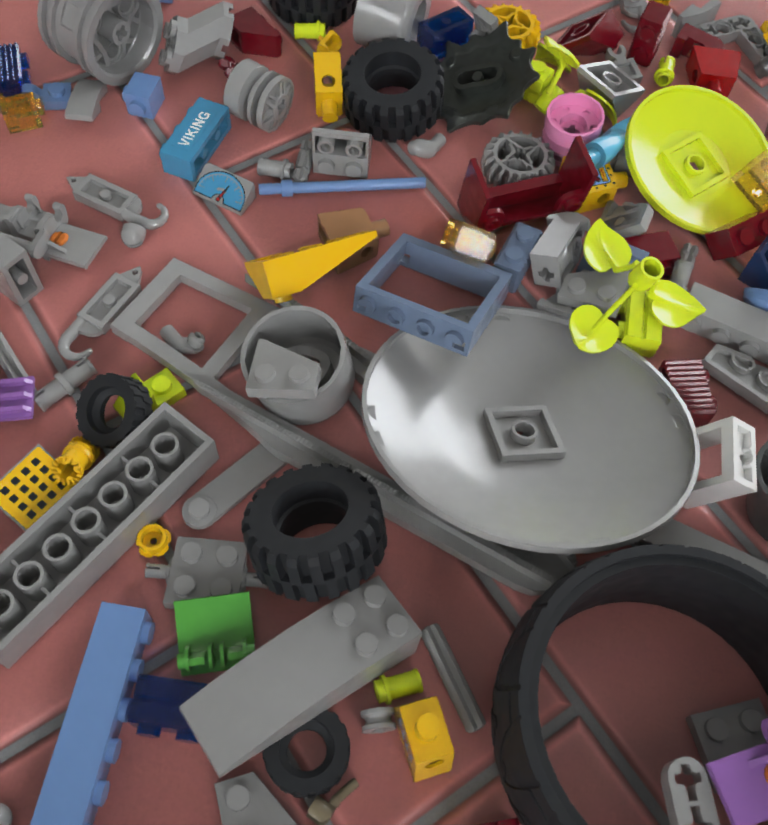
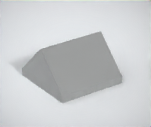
M610 60L580 65L576 70L580 89L586 90L588 88L606 99L614 108L617 118L645 92L641 85Z

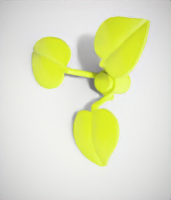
M545 36L543 39L545 45L538 43L535 60H541L558 67L549 86L546 87L534 103V106L544 115H546L550 102L557 96L565 94L556 85L563 71L570 73L572 71L570 66L574 69L580 67L577 58L567 48L548 36ZM588 88L586 90L579 89L575 92L593 97L600 103L604 114L611 120L612 125L617 124L616 112L606 99Z
M601 218L596 220L588 230L583 243V254L587 263L594 270L601 273L607 272L610 269L614 273L631 270L628 275L630 287L604 314L593 305H581L572 312L569 319V330L573 342L578 349L586 353L595 354L608 350L616 343L619 336V328L608 317L634 291H647L649 289L648 297L653 300L650 305L652 315L659 323L669 328L682 327L706 311L704 306L681 286L669 280H660L664 274V267L657 258L649 256L640 262L635 260L632 264H629L632 256L630 246L620 234L608 227Z

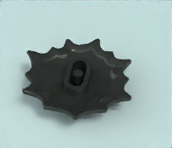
M507 21L501 23L491 34L485 36L473 34L466 44L459 45L449 40L446 42V57L440 62L444 71V100L442 113L438 119L447 122L448 133H452L465 126L484 125L495 118L508 119L512 108L523 100L526 89L540 78V74L533 69L531 64L536 48L522 49L521 40L511 39L508 35Z

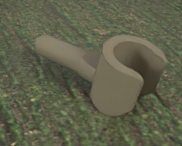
M352 778L333 795L329 802L317 795L308 809L307 817L317 825H326L340 803L359 786L358 782Z

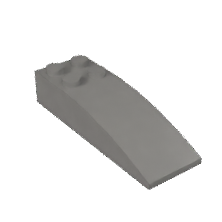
M378 575L310 614L250 653L180 705L179 710L216 774L221 778L416 652L423 632Z

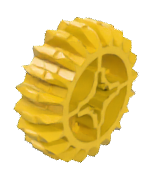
M503 2L501 6L493 4L491 8L485 7V9L498 18L499 25L504 21L508 22V35L511 39L521 40L522 49L537 48L541 36L540 21L536 20L537 15L530 14L529 9L523 10L522 5L516 7L513 4L505 5Z

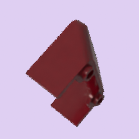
M581 135L575 136L559 173L488 188L477 159L471 158L457 206L460 214L478 229L487 232L494 231L502 226L537 219L550 214L566 211L575 212L582 207V203L591 190L598 172Z

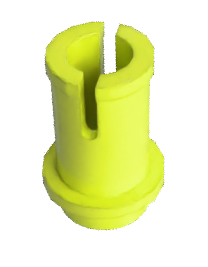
M317 20V23L295 22V39H317L319 42L318 37L320 35L322 37L326 36V24L321 23L320 20Z
M667 56L666 62H664L665 57L660 59L659 68L654 74V81L658 86H668L674 80L676 60L672 56Z
M416 668L389 677H385L382 674L378 680L373 681L374 692L379 704L385 702L386 705H390L394 699L423 692L422 679Z

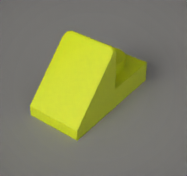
M167 367L144 382L136 373L131 375L133 379L139 380L143 383L144 387H147L148 394L153 401V412L164 402L171 406L187 395L185 388ZM118 396L113 407L123 419L125 402L121 396Z

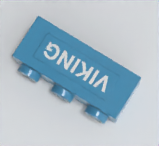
M201 97L198 98L195 104L188 109L181 123L175 126L173 134L167 142L163 143L160 148L159 156L164 172L192 182L196 180L204 165L209 161L231 129L228 106Z

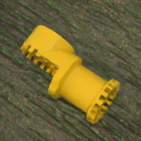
M83 436L73 437L63 449L62 456L57 457L50 467L52 474L54 473L53 478H57V482H62L64 486L66 484L71 485V483L76 485L82 479L84 471L92 467L101 452L99 451L100 447L96 448L97 446L90 444V441L83 439Z

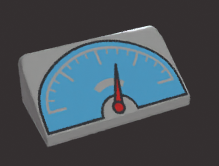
M209 162L204 165L193 189L194 195L240 216L256 198L253 182Z

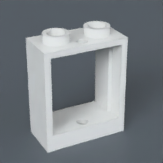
M735 416L695 428L699 438L700 450L721 444L722 475L696 482L683 508L690 509L757 492L755 428Z

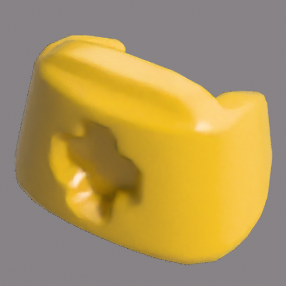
M332 29L329 30L325 37L321 35L318 37L317 52H336L342 47V39Z

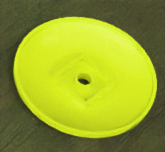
M674 85L650 94L633 112L625 134L627 165L641 194L663 217L683 229L704 235L742 216L768 208V142L754 120L736 103L707 88L693 85ZM690 163H695L698 170H695Z

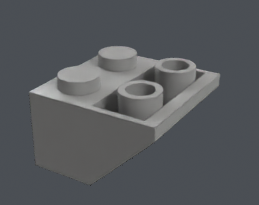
M313 127V173L367 179L371 159L372 135Z

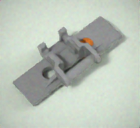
M28 193L24 196L27 207L20 205L10 207L0 203V231L23 247L32 258L41 259L43 257L48 261L52 258L87 269L108 239L105 235L69 225V218L64 204L53 202L52 208L55 214L49 213L40 208L38 198L35 195Z

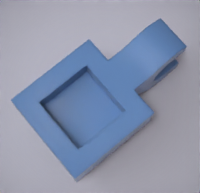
M71 82L43 83V89L30 83L22 85V95H32L25 96L26 106L44 105L45 110H66L73 90Z

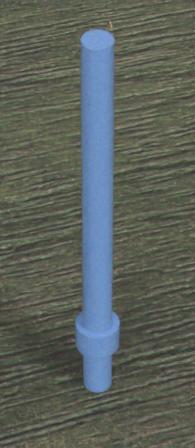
M425 177L311 182H292V179L281 180V183H260L258 185L259 195L282 194V197H293V194L420 189L426 188Z

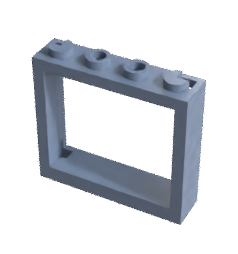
M403 233L356 284L352 311L467 357L505 301L513 274ZM402 265L485 297L470 321L466 323L382 290L380 287L398 266Z

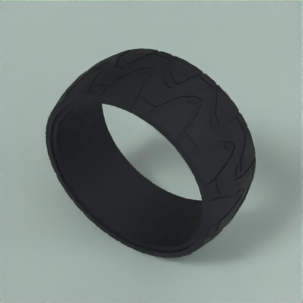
M674 544L641 545L600 556L576 567L556 581L531 605V609L527 610L518 622L505 648L494 684L493 706L491 709V735L497 768L509 802L522 825H588L570 802L560 785L549 761L541 732L538 709L539 675L545 650L555 628L579 612L609 603L640 602L669 608L697 620L721 636L749 665L768 696V578H766L765 574L747 564H742L741 561L703 548Z

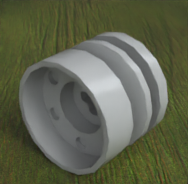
M249 58L244 59L235 66L229 75L223 95L224 105L229 107L230 114L245 121L249 120L250 124L270 133L275 131L287 117L294 97V85L291 79L273 70L269 71L267 67Z

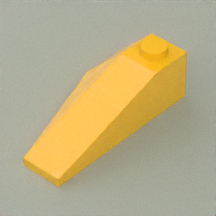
M376 230L362 231L325 241L326 244L323 245L318 243L303 246L295 253L294 251L280 252L244 262L262 298L274 300L275 304L292 300V294L306 289L378 235Z

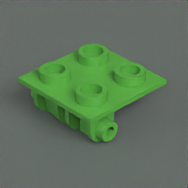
M249 591L173 601L179 649L177 666L178 670L181 669V677L228 670L256 650Z

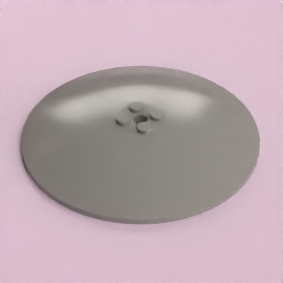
M501 305L467 357L399 330L379 348L365 374L361 394L363 425L373 451L388 474L420 505L448 523L488 541L512 548L552 554H588L627 546L652 535L672 520L688 500L697 481L700 468L699 438L693 418L675 388L649 361L619 340L611 348L601 353L592 354L581 351L573 342L569 330V318L525 307ZM479 306L448 309L440 313L468 323ZM519 431H520V432H523V434L526 435V436H528V437L522 436V435L518 434L517 432H519Z

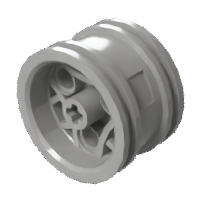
M39 0L38 28L48 48L67 61L80 65L84 71L104 84L117 86L128 83L135 71L142 73L149 66L157 52L163 31V13L159 0Z

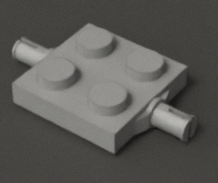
M178 536L174 555L168 565L148 562L145 568V578L166 579L167 586L163 605L167 609H174L173 601L244 592L246 586L268 588L267 585L261 583L256 573L248 572L246 564L248 551L245 542Z

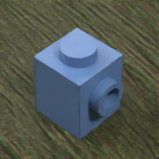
M134 72L128 85H125L122 91V99L126 103L128 114L154 120L165 99L161 77Z

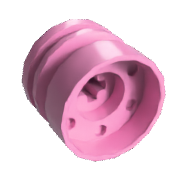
M569 92L554 98L547 107L541 137L542 143H549V149L554 151L556 166L560 167L563 156H567L575 136L581 135L585 145L599 137L605 120L604 110L593 97L583 93Z

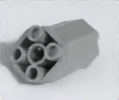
M222 1L188 19L175 16L170 20V23L165 22L163 29V38L166 39L165 50L161 49L158 60L159 65L164 66V72L178 74L209 57L218 60L223 59L226 52H222L221 49L223 45L228 47L231 41L234 14L229 13V11L234 9L233 4Z

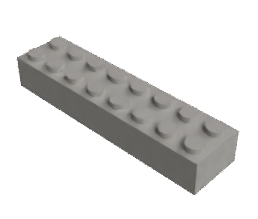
M164 402L0 554V664L9 669L136 542L139 531L146 525L154 524L219 459L215 440Z

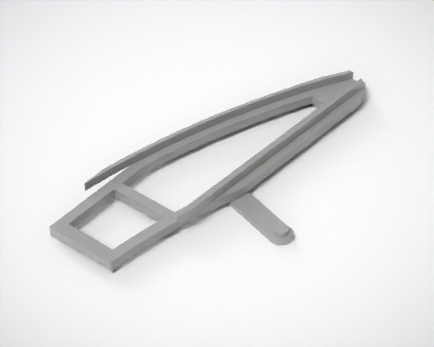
M173 258L110 324L112 333L139 348L192 385L201 395L219 406L260 442L259 445L195 495L187 499L182 507V516L189 527L197 530L208 528L288 463L298 469H302V465L312 464L314 467L321 466V463H331L336 468L339 465L348 467L352 470V473L357 471L374 485L378 497H380L385 518L515 591L530 596L542 595L556 581L577 567L576 554L540 553L512 548L488 541L448 523L420 505L396 481L234 393L218 381L219 378L241 353L243 342L250 329L262 317L274 310L280 309L279 307ZM245 274V282L257 289L252 278ZM181 282L247 314L202 368L167 343L140 327ZM294 299L280 303L284 307L303 306ZM343 335L354 363L355 379L363 385L366 371L375 353L358 346Z

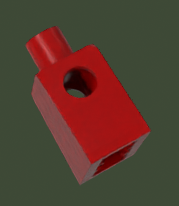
M694 45L685 65L690 85L707 88L728 97L738 76L742 52Z

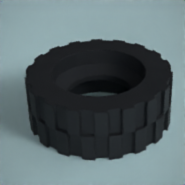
M114 373L100 374L94 380H90L85 389H82L81 396L76 404L77 426L79 431L83 433L84 439L89 440L90 444L102 448L114 449L153 413V401L148 394L147 387H144L142 382L132 377ZM113 395L121 396L125 402L124 418L116 428L108 427L104 418L106 404Z
M325 710L264 749L262 752L265 768L274 784L286 794L293 795V797H308L310 799L316 798L317 795L328 793L333 786L341 781L348 767L350 738H348L344 723L340 722L339 716L336 713ZM304 730H311L320 734L327 747L323 763L311 771H301L295 768L289 761L287 754L290 740L294 735Z

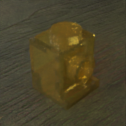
M33 92L16 94L9 97H4L3 93H0V109L10 134L43 127L41 115H45V110L41 99H35Z

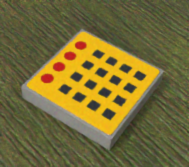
M39 443L0 479V510L24 531L33 525L74 486L73 483L64 486L62 482H57V478H53L54 473L52 474L50 467L55 458Z

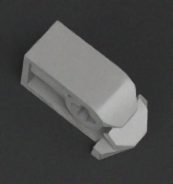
M566 211L547 216V229L529 253L535 285L561 288L566 274L572 273L579 262L583 250L581 238H584L585 231H588L591 225L590 219L578 212Z

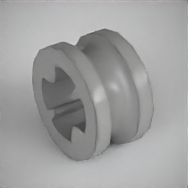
M376 707L361 711L360 716L365 720V725L362 726V733L376 734L395 730L396 723L391 720V716L395 714L394 708Z

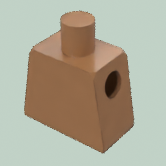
M363 208L317 214L318 235L323 244H326L325 241L362 231H377L378 236L334 267L337 274L376 257L378 254L379 238L390 235L387 220L384 218L371 222Z

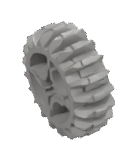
M510 130L507 135L500 132L498 137H492L491 141L486 144L481 159L483 176L487 179V184H493L495 187L554 174L556 159H554V151L549 149V143H542V137L534 138L532 132L526 135L523 134L522 130L519 133H514Z

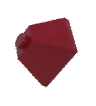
M610 8L571 24L557 43L567 48L574 56H594L602 52L606 54L609 47H611L612 51L615 50L618 46L617 43L624 36V33Z

